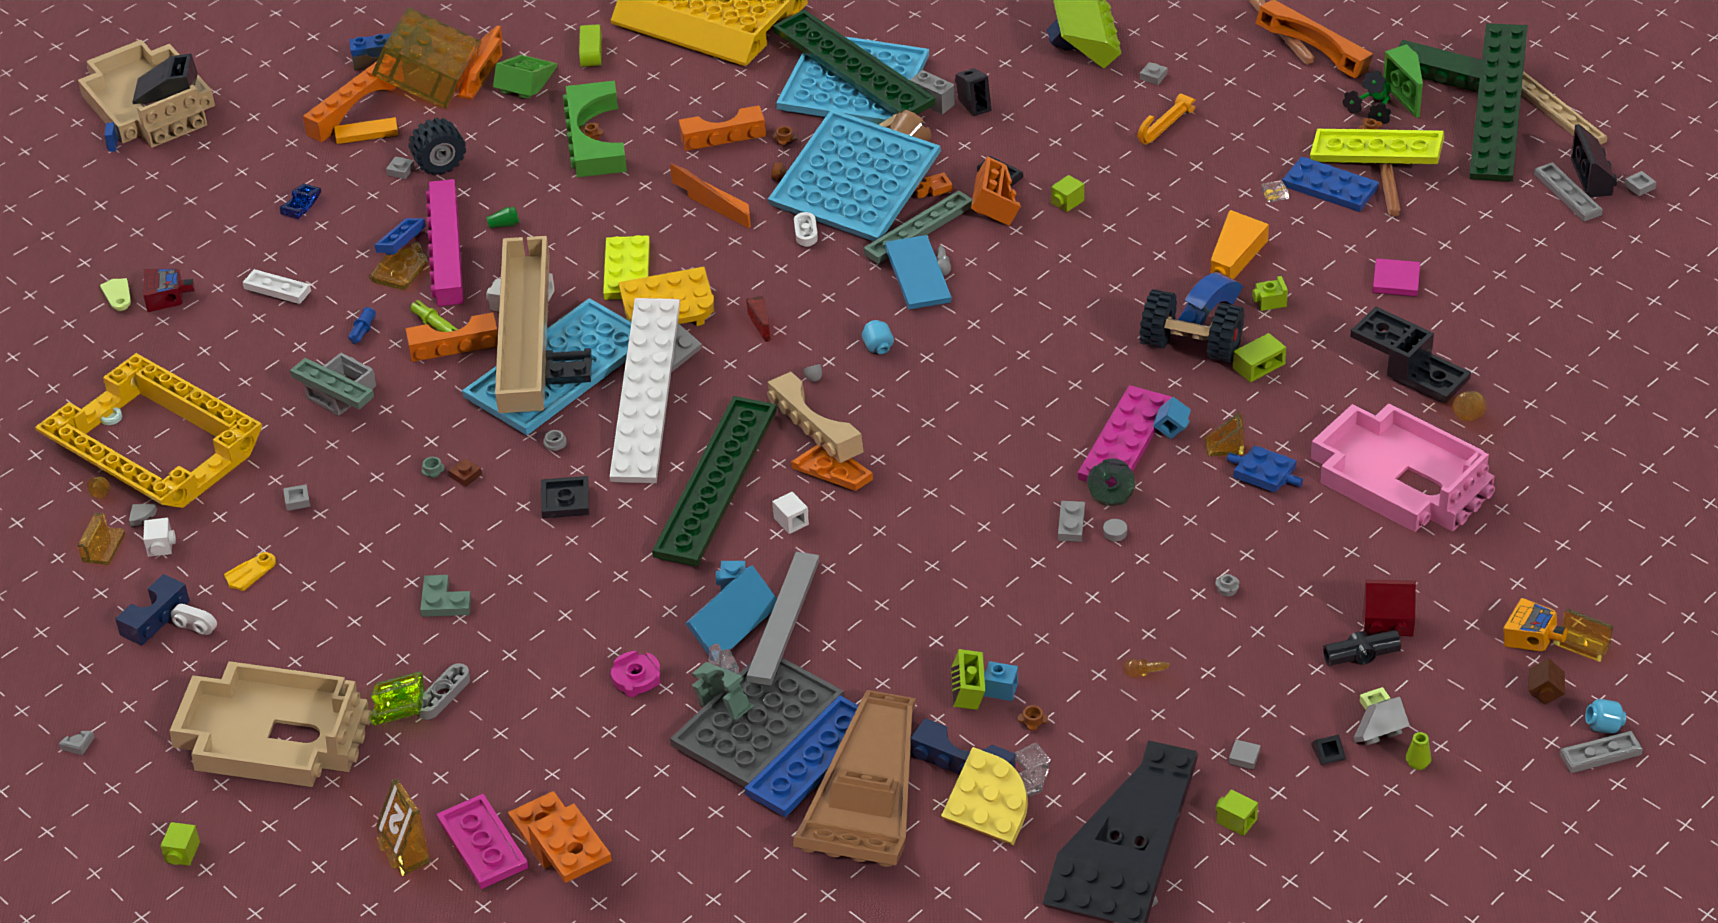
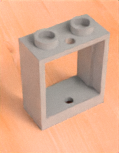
M340 353L324 365V367L340 375L345 374L354 379L355 382L370 389L376 387L373 369L356 361L353 357ZM303 383L306 399L339 416L351 407Z

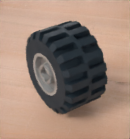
M434 118L432 121L428 119L426 123H420L418 129L413 130V136L409 138L408 148L420 169L424 170L425 173H431L432 175L440 173V175H443L446 171L451 172L453 167H458L460 165L459 161H463V154L466 153V143L451 121H447L445 118L441 120Z

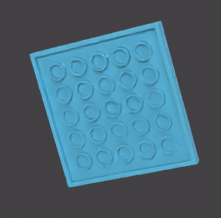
M846 37L908 80L923 70L929 57V49ZM802 53L776 102L778 110L826 117L830 110L833 109L877 125L894 116L887 109L805 53Z
M831 109L772 192L768 202L769 205L795 214L802 212L812 213L817 222L875 241L885 235L940 154L941 147L940 145Z

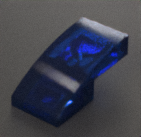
M305 183L292 190V199L280 206V214L299 219L315 203L321 193V188Z

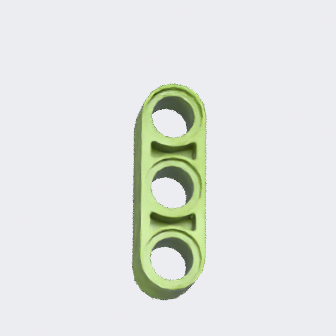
M580 25V66H601V25Z

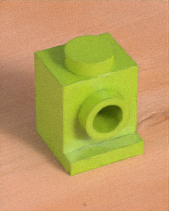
M1278 276L1277 280L1255 284V289L1252 290L1253 301L1258 303L1261 311L1287 307L1288 289L1282 276Z

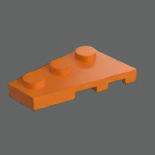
M818 445L791 461L792 469L857 491L873 480V473L853 458L839 463L833 456H829L822 446Z

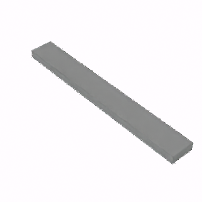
M802 552L795 553L747 673V682L772 685L819 564V555Z

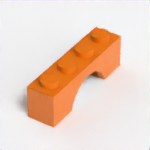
M759 105L741 108L734 118L720 123L708 122L699 116L678 120L680 138L685 151L766 136L765 119Z
M493 312L471 316L466 326L452 332L436 331L428 324L405 328L412 362L498 346V330Z

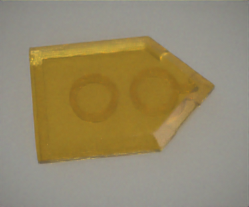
M413 243L411 247L398 250L393 255H385L369 275V279L376 284L406 290L428 263L420 243Z

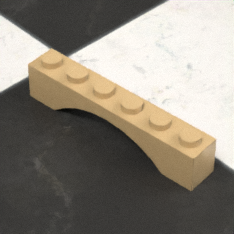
M792 372L768 381L769 391L767 396L769 401L776 404L783 414H786L795 425L803 429L806 435L811 436L818 446H822L829 456H833L841 463L864 452L861 433L850 423L824 418L808 408L805 404L803 382Z

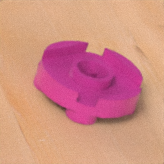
M631 651L620 655L613 662L614 666L611 669L612 683L628 697L637 696L639 693L649 691L660 684V664L657 658L650 653L638 655V651ZM632 671H636V672H640V673H639V674H632Z

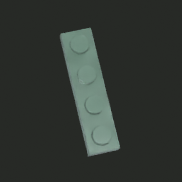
M304 358L290 370L292 378L359 410L374 398L372 389L307 358Z

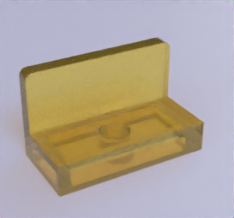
M95 513L78 543L82 562L109 565L125 536V530L108 527L104 514Z
M1566 609L1562 627L1568 629L1567 637L1564 642L1554 640V645L1601 662L1611 645L1613 625L1574 610Z

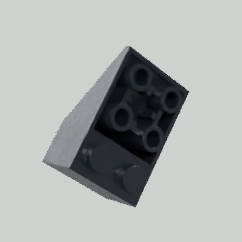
M192 54L171 56L139 77L132 101L133 105L158 102L190 89L189 86L191 85L195 86L198 72Z

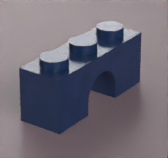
M165 574L159 577L148 588L152 605L138 607L130 604L115 618L120 636L141 646L146 643L161 627L172 618L171 612L178 604L186 605L190 601L186 584Z

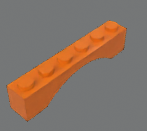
M1271 0L1260 6L1255 24L1272 33L1290 36L1316 47L1325 53L1340 71L1353 78H1357L1368 71L1373 53L1276 0Z
M386 54L303 115L306 135L322 143L335 133L334 126H339L346 113L362 97L377 90L391 91L405 81L401 61Z

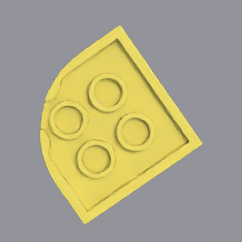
M972 747L941 817L943 820L1013 846L1027 814V791L1019 773L1010 763L996 755Z

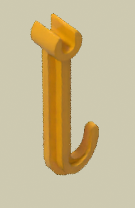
M1180 93L1175 100V105L1151 126L1150 124L1153 122L1154 116L1149 115L1138 130L1137 138L1139 142L1148 144L1154 141L1185 112L1192 113L1196 108L1192 103L1196 99Z

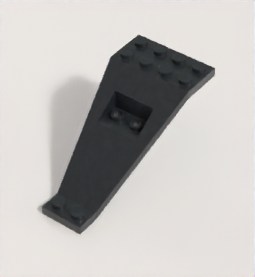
M1148 740L1141 765L1057 853L1042 904L1045 907L1111 923H1147L1199 755L1198 752ZM1114 834H1120L1117 840H1112ZM1138 840H1145L1143 845L1137 846Z

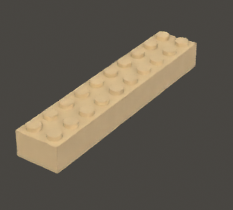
M547 236L527 237L529 256L525 255L523 237L503 238L495 387L499 413L544 410L550 262Z

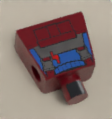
M144 269L143 297L147 312L181 305L183 303V293L195 292L194 279L182 280L178 269Z

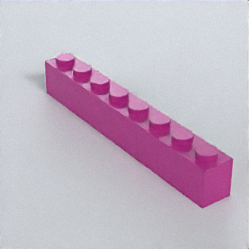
M455 180L429 182V191H426L427 203H430L426 204L429 229L428 239L429 243H432L428 244L430 269L434 270L430 271L431 284H435L431 285L432 298L437 299L438 306L463 304Z

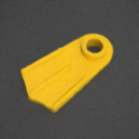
M262 552L258 556L226 572L224 577L229 588L240 591L246 590L275 566V556L268 552Z

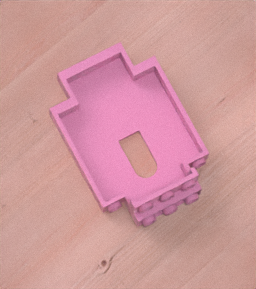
M1352 404L1312 441L1311 459L1323 464L1321 466V484L1413 532H1416L1422 525L1425 526L1429 520L1453 532L1459 525H1463L1467 521L1468 516L1472 512H1477L1481 504L1486 499H1490L1495 491V486H1493L1495 476L1488 473L1489 454L1391 404H1387L1376 416ZM1408 469L1438 484L1441 490L1437 495H1426L1397 479Z

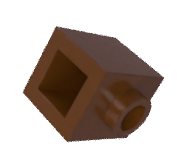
M1549 658L1529 669L1528 690L1530 694L1545 705L1565 695V672Z

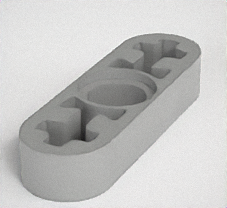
M457 663L451 665L418 698L416 709L421 719L429 720L435 718L469 684L470 674L465 664ZM440 689H449V692L446 694L437 693Z

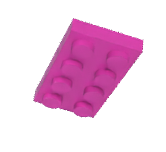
M484 794L436 814L439 824L480 889L528 869L526 858Z

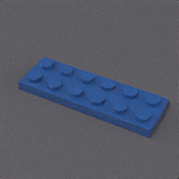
M839 695L745 787V795L781 816L787 817L822 782L859 705Z

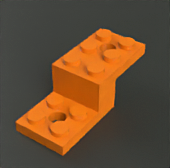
M554 791L508 812L509 820L542 867L546 869L553 866L564 883L612 861L611 853L577 806L572 804L565 807Z

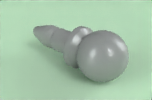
M940 245L937 250L936 259L943 276H946L951 271L949 257L946 256V250Z

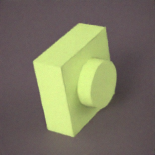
M1383 687L1360 695V703L1365 710L1369 705L1390 699Z

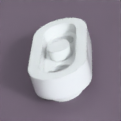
M808 212L797 214L794 217L797 243L805 247L815 244L818 240L815 216Z
M178 604L171 612L173 623L180 628H187L199 634L209 635L217 627L216 619L210 613L201 609Z

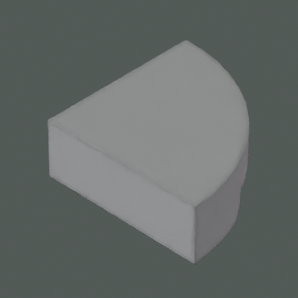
M133 504L129 518L130 527L141 525L142 521L150 516L152 518L157 512L156 504Z
M80 731L81 734L70 738L69 736L65 737L59 743L60 750L83 755L95 738L93 731Z

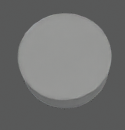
M1120 519L1106 521L1103 526L1104 537L1110 541L1123 540L1127 536V524Z

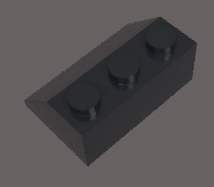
M1575 124L1570 159L1584 192L1590 198L1612 196L1613 188L1617 185L1616 174L1612 173L1611 163L1605 157L1604 147H1601L1598 139L1580 124Z

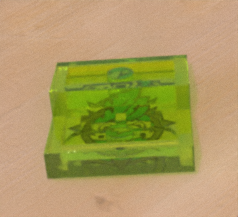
M421 671L375 684L371 695L375 705L370 716L374 726L420 713L424 690L423 674Z

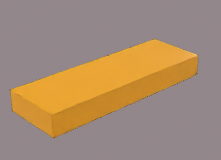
M396 117L334 126L337 144L398 135Z

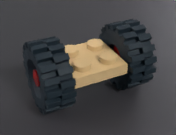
M1152 289L1149 292L1147 302L1144 305V312H1142V321L1140 322L1141 329L1139 334L1141 335L1139 339L1141 344L1164 349L1168 344L1171 334L1188 336V333H1192V338L1209 340L1207 344L1208 358L1229 363L1233 362L1234 351L1238 349L1243 333V320L1245 318L1243 307L1224 303L1218 304L1215 316L1212 319V326L1210 327L1176 320L1177 296L1175 293Z

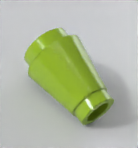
M1418 732L1413 735L1406 753V761L1411 768L1422 770L1430 764L1432 758L1428 735Z

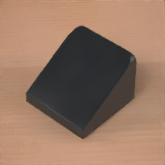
M1339 734L1317 739L1311 743L1321 765L1346 760Z

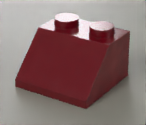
M1366 579L1362 612L1363 632L1373 635L1397 630L1399 636H1414L1416 581Z

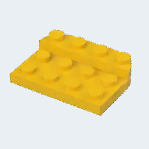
M705 267L618 282L626 318L630 322H632L635 298L679 299V324L695 321L696 326L703 325L705 320L714 312V296L711 293Z

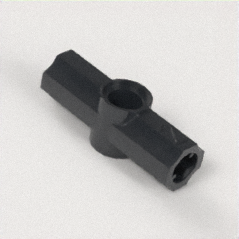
M1397 630L1373 635L1358 631L1350 635L1348 640L1323 645L1324 660L1327 666L1355 660L1358 664L1364 665L1372 662L1376 656L1401 651L1400 636Z

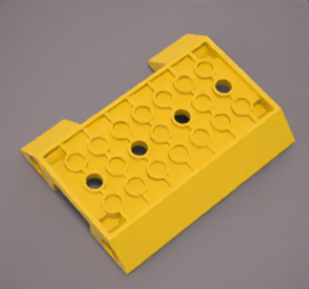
M617 0L611 24L747 66L767 46L766 32L776 21L781 22L800 12L808 4V0Z

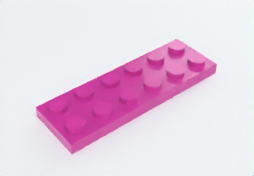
M1129 385L1079 469L1078 479L1122 491L1157 430L1153 427L1159 408L1172 397Z

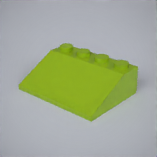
M1053 0L1062 38L1103 69L1121 54L1120 41L1117 38V29L1114 26V18L1110 10L1111 6L1106 0Z

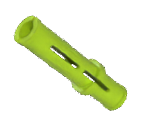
M420 300L412 303L410 307L411 312L419 316L424 324H428L440 332L458 330L439 316L435 309L427 307Z

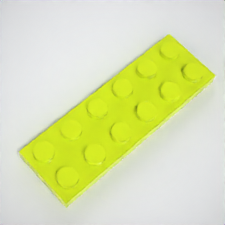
M1317 129L1310 159L1317 162L1438 164L1444 141V131Z

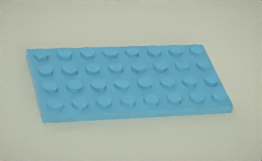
M589 298L547 328L546 350L568 352L584 351V348H591L592 377L591 382L546 385L545 380V404L543 411L499 413L495 396L497 366L462 390L463 397L525 435H528L626 362L632 322ZM568 360V361H554V362H572V361H584V360Z

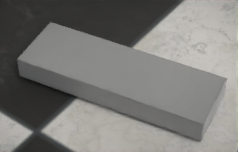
M1632 731L1562 748L1560 749V756L1570 773L1640 756L1642 755L1643 748Z

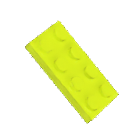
M637 235L606 238L604 300L622 299L618 282L649 277V236Z

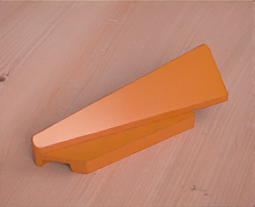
M497 25L481 39L459 91V98L473 100L496 63L502 57L501 44L503 43L501 26Z
M670 164L672 183L687 190L690 199L747 228L751 227L749 204L702 181L689 170Z

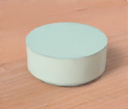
M115 407L113 409L114 413L107 418L103 416L100 419L101 423L104 425L118 423L122 419L121 410Z

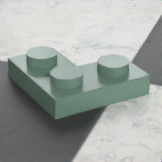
M448 575L424 576L420 608L421 616L470 615L471 591L448 592Z

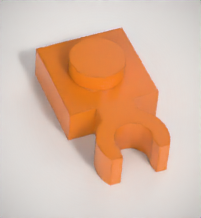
M943 172L925 177V182H920L915 191H917V198H923L929 193L932 196L953 191V185Z

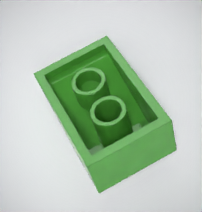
M1407 44L1385 51L1383 77L1391 86V94L1416 118L1420 117L1423 82L1417 53Z
M518 55L496 63L493 87L499 88L500 92L503 93L515 92L519 93L518 96L530 98L532 95L539 93L557 68L558 63L525 55Z

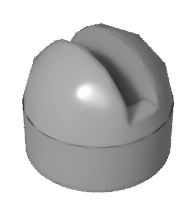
M820 364L803 369L805 377L811 382H817L822 377Z

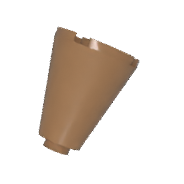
M908 110L900 111L889 128L928 142L932 136L929 127L927 126L925 129L921 124L923 119Z

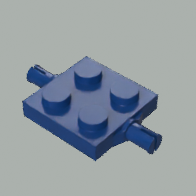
M1254 445L1244 456H1239L1232 452L1227 456V462L1238 465L1234 469L1233 477L1275 493L1281 486L1287 483L1299 488L1303 484V478L1291 474L1296 468L1297 460L1288 458L1285 455H1280Z

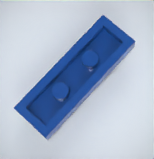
M404 219L375 244L376 253H385L386 255L397 253L402 246L408 244L409 240L417 236L426 227L425 219Z

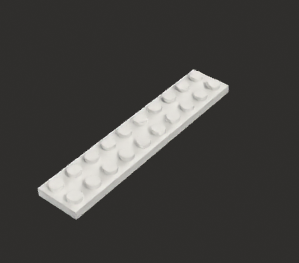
M635 298L609 476L610 482L657 483L680 310L679 299Z

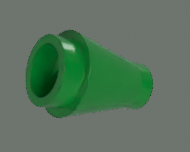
M507 206L487 216L490 229L511 227L520 223L515 206Z

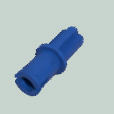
M365 307L360 317L353 323L354 327L348 336L353 344L361 342L365 333L370 331V324L376 317L375 310L370 307Z

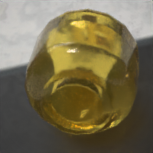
M1476 391L1460 393L1453 403L1455 415L1463 421L1480 419L1487 409L1484 396Z

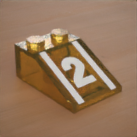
M396 778L392 780L377 821L378 836L375 837L380 851H386L390 866L392 868L396 867L403 876L430 863L420 811Z

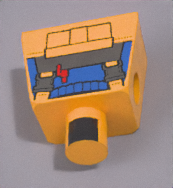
M1521 598L1503 628L1504 646L1545 651L1551 640L1564 642L1568 629L1557 626V613L1555 610Z

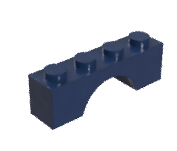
M925 718L910 738L912 756L960 775L970 751L961 750L949 741L947 726ZM995 745L982 750L1006 760L1016 769L1015 753Z

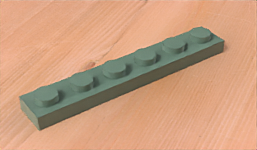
M961 191L955 192L865 246L864 255L880 264L889 258L885 249V242L928 235L969 210L972 199Z

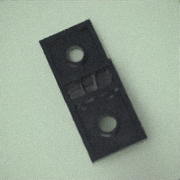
M1373 308L1351 329V338L1389 355L1387 376L1437 400L1447 403L1470 380V371L1432 354L1433 332L1381 308Z

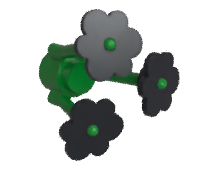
M1379 70L1366 73V79L1363 80L1362 86L1368 89V92L1361 96L1354 90L1350 93L1346 92L1344 94L1345 98L1342 101L1343 106L1348 108L1350 113H1359L1362 110L1361 104L1363 99L1369 96H1373L1377 100L1383 99L1382 103L1370 106V112L1367 116L1368 119H1375L1383 124H1387L1390 121L1389 115L1391 110L1386 108V104L1391 99L1389 96L1391 86L1382 77Z

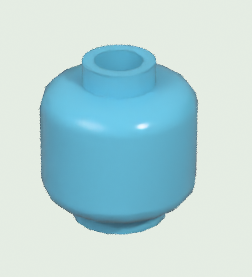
M879 320L867 323L861 334L867 350L871 353L884 354L890 350L894 342V337L888 324Z
M1597 699L1588 705L1585 719L1593 731L1614 734L1619 731L1621 726L1625 725L1626 713L1617 701Z

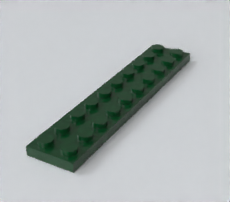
M802 10L773 25L774 33L894 115L904 110L918 115L936 105V98L806 10Z
M1486 23L1469 179L1513 182L1528 25Z
M737 396L732 397L652 550L653 558L698 567L777 411L776 404Z

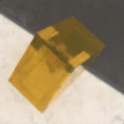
M1238 412L1205 437L1206 450L1209 456L1228 455L1230 452L1236 455L1243 454L1245 429L1241 413Z

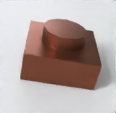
M466 458L448 470L449 477L465 487L482 475L481 467Z

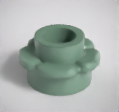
M428 457L423 461L422 473L425 476L435 478L440 475V472L444 471V465L441 464V460L437 457Z

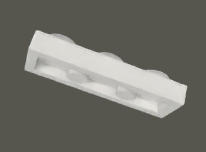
M255 269L243 281V287L246 290L298 304L311 292L310 284Z

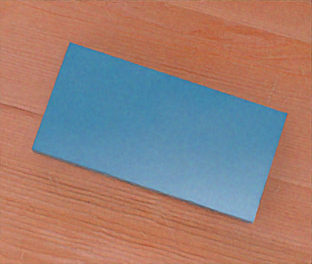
M927 235L885 242L886 252L909 310L951 303V294Z
M751 565L685 624L713 662H716L773 611L777 598L753 565Z

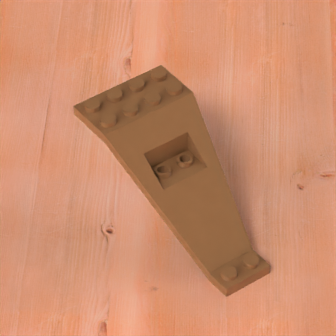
M871 690L865 692L806 816L794 836L793 847H797L803 852H825L830 857H851L852 860L857 862L874 861L884 867L897 865L904 850L906 840L911 722L916 698Z

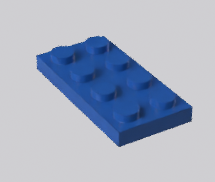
M1302 156L1282 179L1283 187L1358 212L1363 209L1374 195L1379 185L1378 181Z

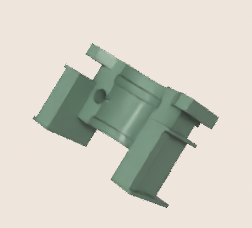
M705 662L692 673L693 677L700 678L691 685L700 706L704 707L718 693L726 691L727 694L723 697V701L732 719L737 720L754 706V704L749 703L747 695L742 691L740 682L743 680V677L708 662Z

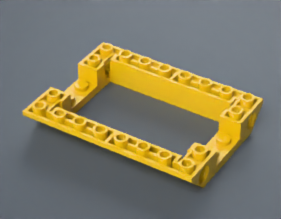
M135 353L103 377L106 391L82 409L68 402L35 427L39 433L162 505L184 508L251 455L262 429V423ZM141 394L214 435L213 444L216 453L192 472L177 466L169 473V476L162 480V478L86 434L101 423L100 419L103 416L107 418L114 413L113 409L115 407L120 409Z

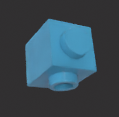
M1172 397L1159 408L1153 427L1172 439L1188 426V417L1191 409L1175 397Z
M721 561L720 571H716V585H720L721 591L746 569L745 561Z
M989 661L986 671H984V696L1013 701L1018 686V666Z

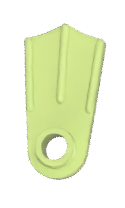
M127 278L111 279L100 285L113 309L124 311L131 304Z

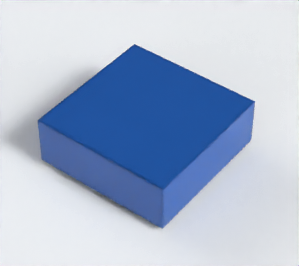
M114 122L107 123L104 137L109 152H113L117 149L118 136Z

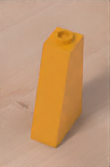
M1230 210L1211 258L1210 274L1218 272L1234 280L1268 242L1269 224Z

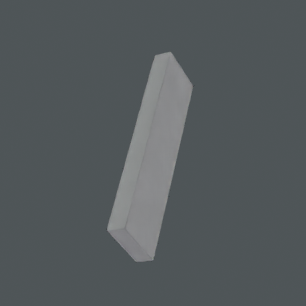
M1553 162L1535 168L1534 175L1582 221L1585 222L1602 215L1603 209Z

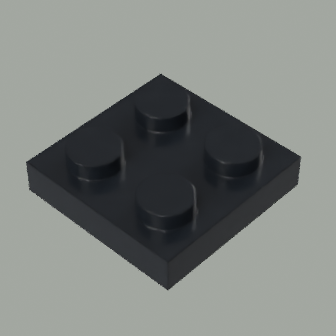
M588 476L541 479L542 519L589 515Z

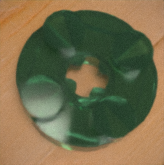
M1109 458L1103 460L1097 466L1095 465L1090 470L1087 484L1092 498L1098 503L1106 506L1123 505L1134 492L1135 477L1124 461ZM1111 477H1114L1115 482L1118 483L1113 487H1108V484L1105 482L1110 481Z

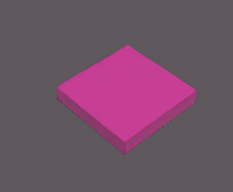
M1376 258L1373 293L1417 296L1420 262Z

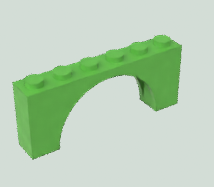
M615 81L566 86L567 94L563 95L569 152L571 168L576 169L577 177L627 172L623 142L609 143L594 140L580 130V127L594 116L618 109Z

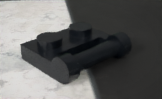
M584 348V351L568 352L546 350V385L591 382V348ZM568 360H584V361H572V362H554V361H568Z

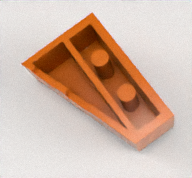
M987 156L976 175L971 209L975 210L978 214L989 216L1010 226L1021 206L1015 200L1016 191L1011 189L1010 184L1012 180L1005 164Z

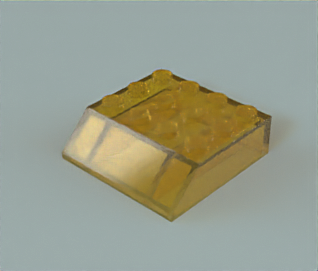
M408 7L385 43L372 75L447 109L476 60L482 41Z

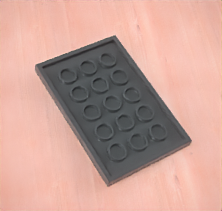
M784 658L781 659L771 686L747 682L750 663L739 673L743 677L740 686L743 689V693L747 695L749 703L754 704V706L737 720L732 719L723 701V697L727 695L726 691L720 692L670 738L671 746L739 785L746 787L839 695L844 697V691Z

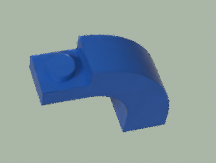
M1218 272L1205 276L1186 297L1187 305L1178 320L1203 325L1211 310L1218 303L1225 301L1233 305L1244 286Z

